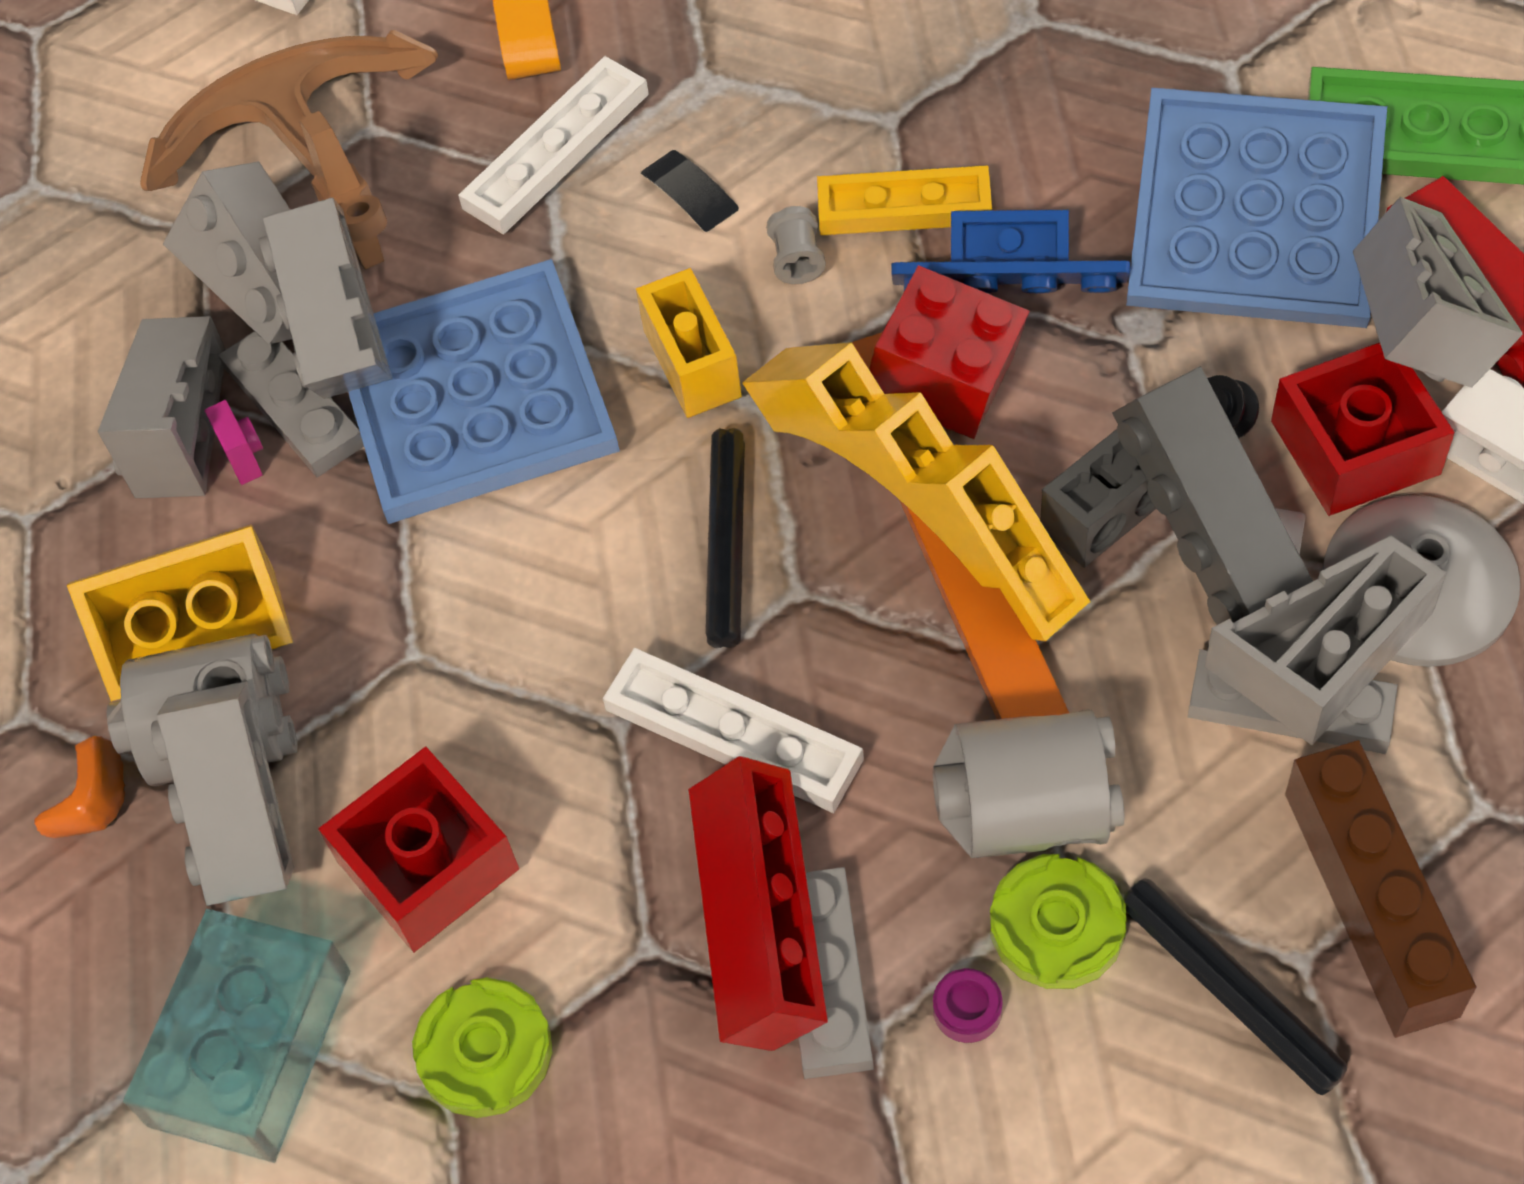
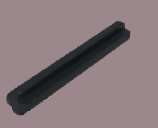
M719 428L711 435L705 634L707 636V643L714 648H733L741 641L745 443L742 431L736 428L729 430Z
M1147 878L1140 880L1129 889L1123 898L1126 912L1312 1090L1319 1095H1325L1340 1083L1348 1069L1346 1062L1164 891Z

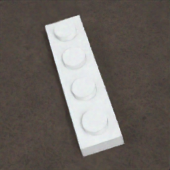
M604 56L458 194L462 209L504 235L649 95L646 79Z
M637 648L632 650L602 698L606 711L725 765L738 756H743L789 769L794 796L831 813L836 811L864 761L863 748Z

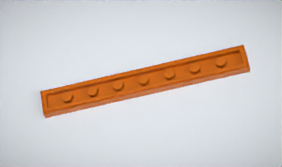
M882 332L852 342L868 369L875 345ZM900 501L996 719L1068 714V708L1036 640L1031 639L1000 588L982 587L945 543L912 510Z

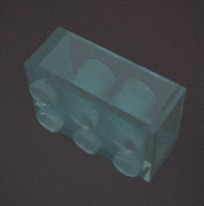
M206 908L123 1102L148 1128L275 1163L351 972L333 941Z

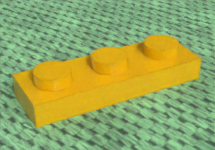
M988 165L817 176L820 235L951 227V211H992Z

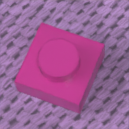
M226 400L204 409L240 484L244 485L263 476L253 453L264 448L248 416L237 421Z

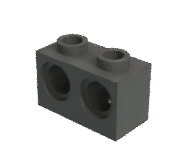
M1117 429L1042 489L1041 523L1052 541L1083 568L1088 566L1156 510L1148 495V481L1136 458L1129 455L1123 448Z

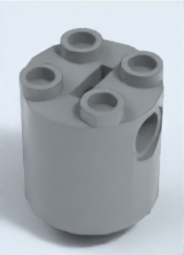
M254 633L126 660L122 665L120 678L121 701L109 703L106 712L108 731L114 749L119 754L132 752L138 770L148 785L155 787L174 783L168 759L159 760L154 749L151 734V724L153 721L158 720L157 714L167 698L247 681L267 762L282 760L284 755L297 753L298 745L295 727L290 715L283 716L280 695L289 693L288 674L283 658L281 656L273 657L267 635L258 636Z
M1088 709L1062 715L1023 716L955 724L932 769L938 820L971 859L1046 851L1048 848L1066 844H1107L1110 832H1114L1116 826H1124L1125 820L1121 788L1119 785H1109L1106 758L1115 757V737L1110 717L1096 718L1094 712Z

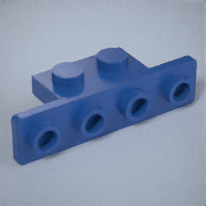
M1069 210L951 211V262L891 263L893 285H904V291L918 265L988 294L997 292L998 284H1022V292L1035 294L1057 291V284H1081L1082 292L1108 293L1116 291L1117 284L1127 283L1130 275V261H1069Z

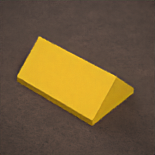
M252 524L67 584L68 591L111 702L121 699L122 665L128 659L254 633L258 636L267 635L272 649L293 643L274 568Z

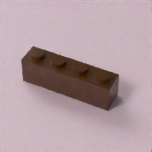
M1353 741L1295 759L1285 796L1394 1037H1400L1461 1018L1477 987L1360 741Z

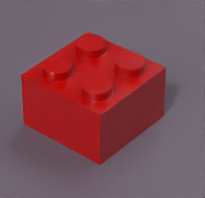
M918 265L875 345L869 371L884 394L921 392L941 426L975 439L1013 360L1030 311Z
M1380 342L1280 378L1271 418L1273 426L1328 516L1441 475L1455 434L1414 369L1385 359Z
M427 746L318 828L336 862L413 953L520 869L507 836Z

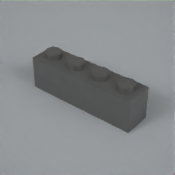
M1201 366L1112 412L1118 423L1117 433L1119 440L1126 452L1136 458L1148 481L1147 491L1154 507L1167 517L1178 539L1177 548L1179 555L1186 567L1196 573L1208 596L1207 606L1209 613L1217 625L1228 619H1231L1234 623L1265 607L1266 599L1282 591H1285L1288 595L1313 582Z

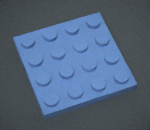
M1151 88L1126 306L1367 328L1371 311L1353 250L1378 222L1387 106Z
M552 259L373 313L393 379L349 391L348 393L388 524L620 452L615 431Z

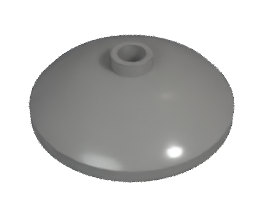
M1409 495L1391 497L1376 501L1356 511L1340 525L1333 535L1326 551L1323 570L1391 535L1417 553H1426L1436 557L1438 560L1430 562L1447 573L1433 614L1391 659L1392 661L1413 666L1430 667L1450 665L1468 660L1492 646L1503 635L1513 618L1520 595V576L1514 555L1503 537L1492 525L1461 505L1429 496Z

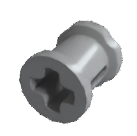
M801 206L786 207L772 214L767 221L766 229L768 236L774 241L777 256L773 263L776 277L782 282L789 284H803L819 277L825 270L826 261L822 250L817 248L816 245L817 217L812 214L809 208Z

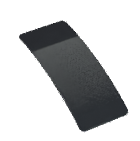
M676 150L668 152L641 171V175L649 179L671 197L704 232L710 231L739 210L737 204L717 183Z

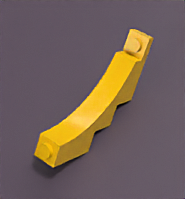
M852 342L785 348L742 382L774 432L790 433L811 440L842 456L869 474L912 510L957 556L982 587L1000 588L1032 640L1047 641L1090 603L1089 598L993 445H953L921 392L884 394Z

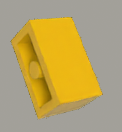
M688 268L635 288L644 333L686 417L690 418L741 398L742 393L736 354L692 269Z

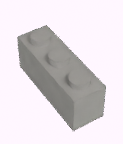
M247 681L168 697L157 714L158 720L153 721L151 724V734L157 757L160 761L168 759L174 784H170L168 787L169 805L174 821L177 824L185 823L191 846L185 848V865L191 884L193 886L201 885L206 906L287 889L294 865Z

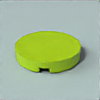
M1042 854L1017 864L999 882L990 907V937L1001 961L1020 979L1045 989H1074L1099 979L1117 961L1126 937V905L1114 880L1094 863L1078 857L1077 861L1069 858H1059L1060 854Z
M488 977L470 980L471 984L463 985L456 990L451 987L439 994L420 1016L412 1041L416 1071L431 1098L452 1113L475 1118L504 1114L528 1100L544 1080L553 1052L550 1026L534 997L513 982Z

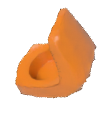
M92 736L75 745L77 752L76 786L72 794L62 802L41 812L34 819L37 831L41 835L49 838H61L105 830L117 817L125 797L124 770L121 755L116 752L110 740L102 736Z

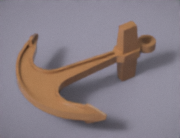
M391 30L386 37L345 36L311 41L255 59L234 69L202 89L174 114L158 138L152 137L149 140L140 180L141 188L144 191H153L176 185L179 178L177 170L185 164L202 142L217 130L242 122L262 123L277 135L314 176L311 183L318 200L322 201L333 197L342 207L357 259L365 270L384 261L377 235L386 228V215L380 200L372 196L368 183L359 175L354 164L349 163L330 124L320 111L311 113L307 106V101L312 92L320 85L337 76L349 73L397 70L400 77L410 79L433 64L438 58V53L434 48L396 30Z

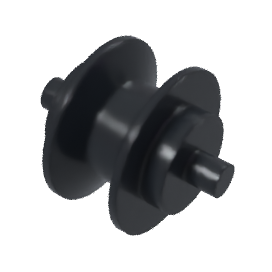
M1216 375L1207 378L1239 439L1242 438L1253 428L1258 418L1259 401L1255 391L1247 383L1227 376Z

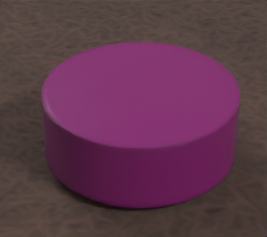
M971 968L958 969L945 975L937 984L933 994V1016L938 1028L952 1040L962 1043L979 1042L989 1037L997 1029L1001 1021L1002 994L997 983L986 973Z

